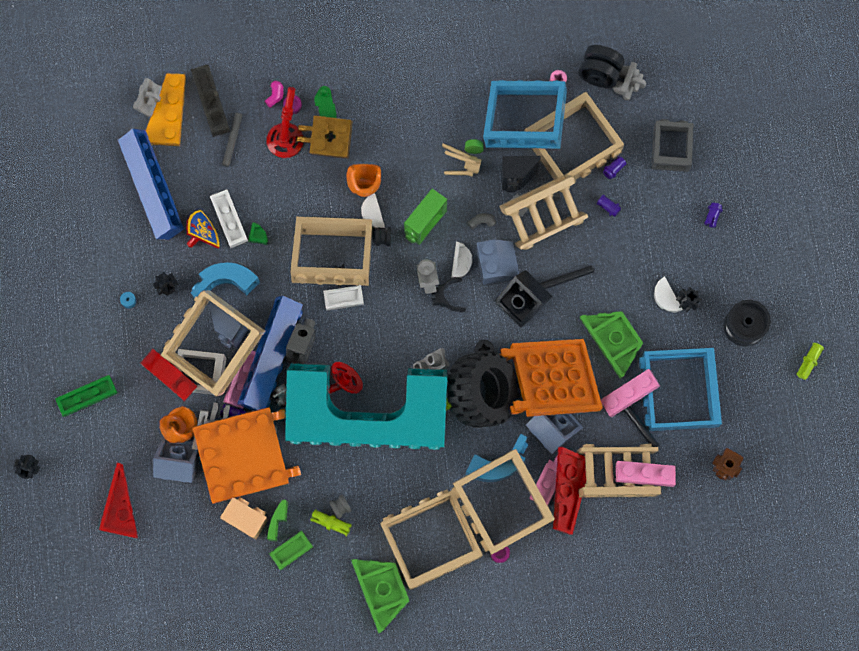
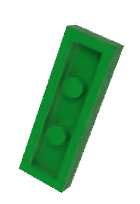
M107 375L57 397L55 400L62 416L66 417L116 395L118 392L111 376Z

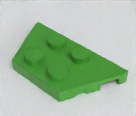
M622 311L612 312L611 314L598 313L597 315L580 316V320L618 377L622 379L641 348L642 340Z
M353 559L351 561L378 633H381L409 602L403 582L395 563Z

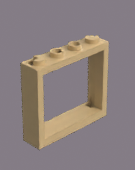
M587 92L565 105L564 119L586 106L613 145L567 173L573 177L574 182L579 177L584 178L588 176L595 167L600 168L604 166L611 157L613 159L617 158L622 153L624 147L622 140ZM556 110L524 131L545 132L553 127ZM532 148L537 156L541 155V162L554 180L563 176L545 148Z
M296 217L291 263L292 283L369 286L372 219ZM301 234L365 237L363 269L298 267Z
M206 290L200 292L195 297V304L185 312L183 322L175 327L173 331L174 336L164 344L165 347L161 356L212 394L220 396L223 395L265 330L213 292ZM209 301L251 330L217 383L176 353V350Z
M516 449L452 483L454 488L451 490L456 499L461 498L464 504L461 508L466 517L470 515L473 523L470 525L475 534L480 533L483 539L480 543L485 552L490 551L491 554H494L555 520ZM511 459L543 518L493 545L462 485Z
M448 490L437 493L438 497L432 500L429 497L419 502L420 505L414 508L408 506L401 510V514L394 516V514L388 515L380 523L410 590L483 556L452 490L449 492ZM450 501L472 548V552L412 579L389 528Z

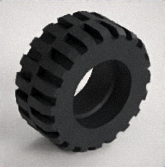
M490 351L471 353L458 358L454 363L455 365H452L450 369L451 374L447 376V400L452 406L450 409L453 413H456V417L460 422L463 421V424L473 428L498 426L505 423L512 416L510 406H513V402L519 398L517 391L519 383L516 381L517 375L512 370V365L506 362L507 359L502 355ZM481 378L485 384L486 389L485 401L483 400L480 392Z

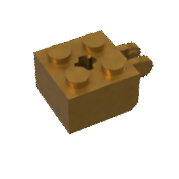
M314 116L313 126L299 125L298 130L311 131V138L300 136L297 137V141L311 143L310 154L349 159L353 121ZM330 133H333L334 136L336 135L332 142H328L329 139L327 138V135H330Z

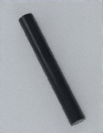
M591 265L540 284L545 289L594 273V269Z
M630 406L624 409V412L652 447H658L659 443Z

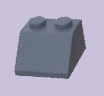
M495 239L476 243V254L483 285L512 280L519 274L513 242Z
M210 302L209 306L218 339L221 341L220 343L227 348L232 346L237 349L248 332V328L213 302Z
M571 413L534 416L526 424L531 433L539 439L544 448L551 454L583 429V426Z
M163 436L153 458V477L192 483L199 460V451L192 449L194 440L190 439L183 443H170Z

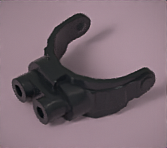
M457 277L436 287L437 291L432 293V295H435V298H432L433 306L440 305V307H446L455 312H465L466 308L454 307L444 297V291L448 285L462 282L463 279Z

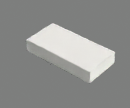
M361 285L323 291L326 311L364 305Z

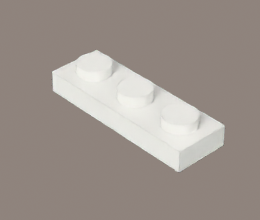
M228 190L211 195V201L230 248L248 242Z

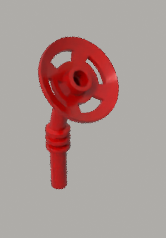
M293 87L288 88L286 103L282 108V123L271 128L267 135L268 149L279 158L295 156L300 152L304 143L298 142L297 146L293 148L296 137H303L301 130H298L297 126L290 123L294 111L292 106L296 90ZM289 128H292L295 131L291 133L289 131ZM277 131L274 135V141L271 142L273 133ZM277 146L287 148V152H280L275 148Z
M335 362L331 365L330 372L336 383L330 385L329 394L341 388L354 394L362 390V380L352 367L343 362ZM352 378L354 379L356 386L353 385Z

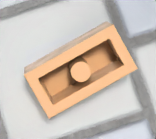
M232 497L220 518L256 540L268 521V518L265 517L266 512L258 507L255 509L248 506L249 502L241 497L238 500Z

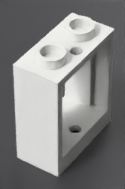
M178 349L177 354L182 358L191 357L215 360L213 381L216 383L225 371L227 358L224 354ZM197 385L198 387L193 391V393L214 395L202 385Z

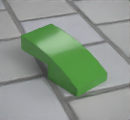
M282 500L273 514L268 530L267 539L269 541H277L279 522H287V500Z

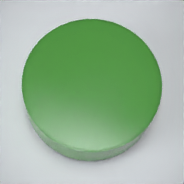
M471 139L465 142L466 152L471 154L483 152L484 143L482 141Z

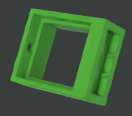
M432 188L404 222L405 238L413 244L416 242L420 245L447 212V199Z

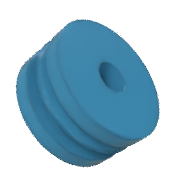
M125 292L121 295L120 302L125 308H133L136 305L137 299L133 293Z

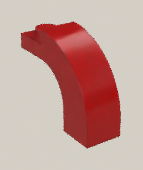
M154 349L140 362L142 366L184 401L198 387Z

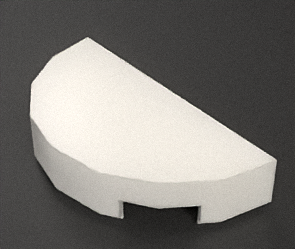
M374 193L363 202L361 208L362 218L372 219V227L375 229L376 227L385 229Z
M456 242L451 279L465 276L472 266V254L464 244Z
M664 276L655 287V302L661 309L672 313L682 311L683 309L679 308L680 304Z

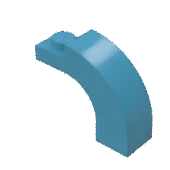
M226 262L218 263L199 273L202 282H197L193 286L191 295L195 299L200 292L211 291L217 285L225 283L235 285L245 295H248L260 281L252 271L242 265Z
M520 434L512 450L516 449L519 454H524L528 443H526L527 437ZM474 455L465 475L492 461ZM520 455L522 461L524 462L526 458ZM509 459L475 479L483 482H498L515 474L517 469L512 460Z

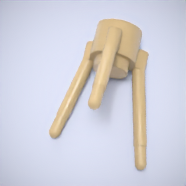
M442 144V147L452 151H445V154L465 161L464 169H467V171H445V175L473 176V173L478 174L482 159Z

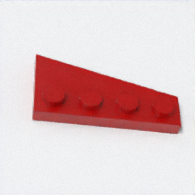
M558 447L553 529L573 535L582 498H579V489L585 487L586 463L585 456L564 447Z

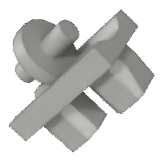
M631 62L630 66L622 67L619 76L625 78L624 82L617 81L616 86L613 87L615 93L622 95L624 100L628 101L633 91L638 92L639 88L642 89L646 86V82L643 80L644 75L639 73L640 71L636 68L637 63Z
M145 78L143 85L139 88V96L137 101L134 102L133 109L148 117H152L156 103L161 100L159 95L162 86Z
M424 259L416 265L420 288L424 287L425 294L434 293L437 291L436 285L439 284L435 261L432 262L431 260Z
M444 348L428 354L425 358L413 364V368L446 370L449 367V363L445 358Z

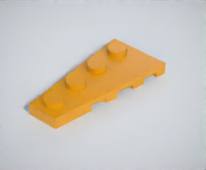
M166 74L159 95L161 100L156 103L146 129L151 145L180 146L186 82L185 74Z

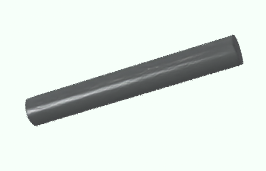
M235 113L222 163L225 167L230 166L243 116L240 113Z

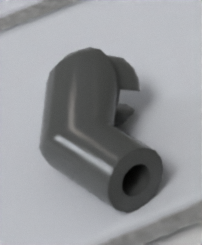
M479 213L469 220L467 224L473 230L481 223H486L488 227H492L496 224V220L492 214Z

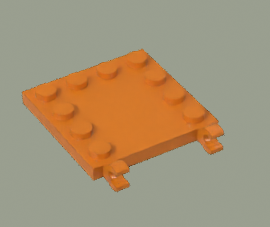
M584 339L512 343L510 349H500L501 354L499 355L506 358V361L510 359L514 361L523 401L513 402V406H510L511 414L515 415L526 411L527 417L595 412L603 408Z
M270 407L192 427L212 504L232 499V497L236 498L289 483L288 477L301 475L299 466L285 469L273 421L286 418L284 409L271 412Z

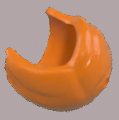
M353 164L349 166L346 180L350 191L360 197L373 195L381 183L380 166L374 164Z
M181 406L162 417L159 427L162 435L168 442L183 443L194 436L192 427L197 426L198 421L192 410Z

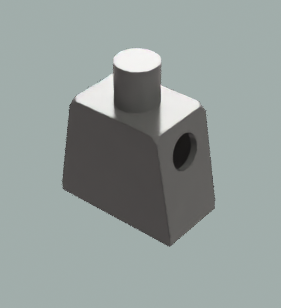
M306 318L303 325L296 324L286 347L288 363L307 364L315 342V329H313L315 322Z

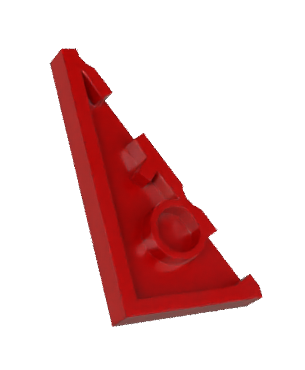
M117 463L99 530L137 539L138 534L124 466L121 463Z

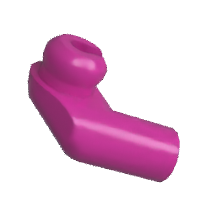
M273 81L271 83L272 95L265 100L269 108L283 98L284 87L281 82Z

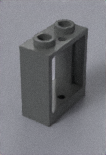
M667 119L655 122L653 127L651 169L689 172L692 166L693 123H688L687 121L670 122ZM660 131L687 133L686 158L659 156Z

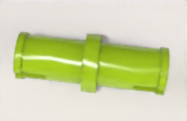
M316 509L310 520L325 526L329 531L332 529L345 536L349 534V528L352 526V524L337 519L335 515L329 516Z

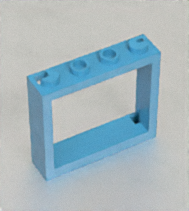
M491 81L483 135L486 148L560 149L567 97L565 81ZM497 95H558L553 132L492 131Z
M714 348L645 351L642 357L639 358L640 369H643V372L650 369V361L704 359L710 420L655 423L652 391L643 397V406L647 407L645 426H648L649 431L716 428L722 424Z

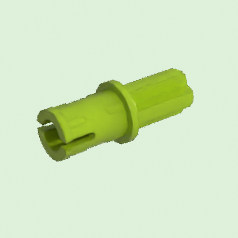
M818 343L812 344L807 356L803 357L804 361L797 372L799 378L806 380L813 367L817 366V360L824 350L822 345Z

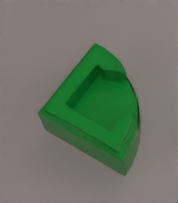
M252 222L248 241L267 245L266 232L259 224Z

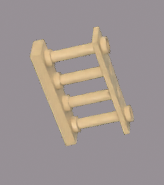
M565 174L499 206L503 214L512 216L521 240L515 243L516 247L521 250L530 249L534 246V243L572 225H580L584 222V219L588 218L586 213L577 211L569 191L570 185L575 184L572 176ZM558 191L562 192L571 214L570 217L561 220L552 198L553 194ZM541 199L546 201L555 223L547 228H544L535 206L536 202ZM524 207L529 209L538 231L530 236L527 235L519 216V210Z
M594 444L583 445V448L577 450V453L585 455L587 484L579 489V498L656 497L661 495V486L642 484V486L635 487L633 483H625L623 487H616L613 478L612 454H623V459L626 462H632L631 454H642L643 463L651 464L650 454L658 452V447H652L651 444H641L640 447H595ZM593 454H604L606 477L604 487H597V484L594 482Z

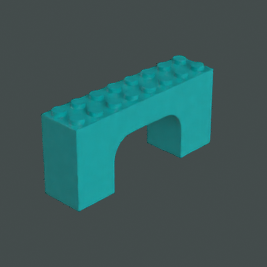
M290 364L287 370L285 441H290L291 444H301L302 441L310 442L312 445H321L322 442H328L333 446L349 443L350 446L354 447L361 446V444H369L370 447L389 445L390 448H400L402 445L409 446L411 449H420V446H427L431 450H439L440 447H444L447 370L408 368L406 402L403 407L393 413L343 411L332 403L329 394L330 365Z

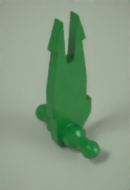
M327 86L320 87L314 98L315 106H318L319 115L337 118L330 88Z

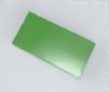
M300 531L269 553L278 568L282 570L312 549L313 546L304 533Z

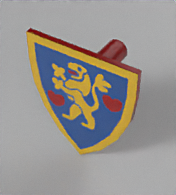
M202 210L192 213L187 220V235L192 237L187 242V245L193 248L200 240L219 249L218 234L209 218Z

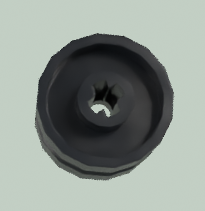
M590 45L587 47L583 58L584 61H582L578 71L579 76L587 83L597 87H615L620 75L619 72H621L625 62L624 57L619 52L606 46Z
M751 299L742 300L736 303L725 316L723 323L724 332L727 338L734 344L742 347L752 346L758 343L768 332L771 324L770 314L767 308L760 302Z

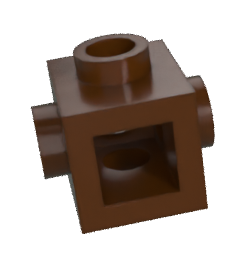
M726 448L722 451L721 455H716L712 462L715 465L712 471L716 473L715 475L724 481L731 480L733 477L737 478L742 470L740 464L744 457Z

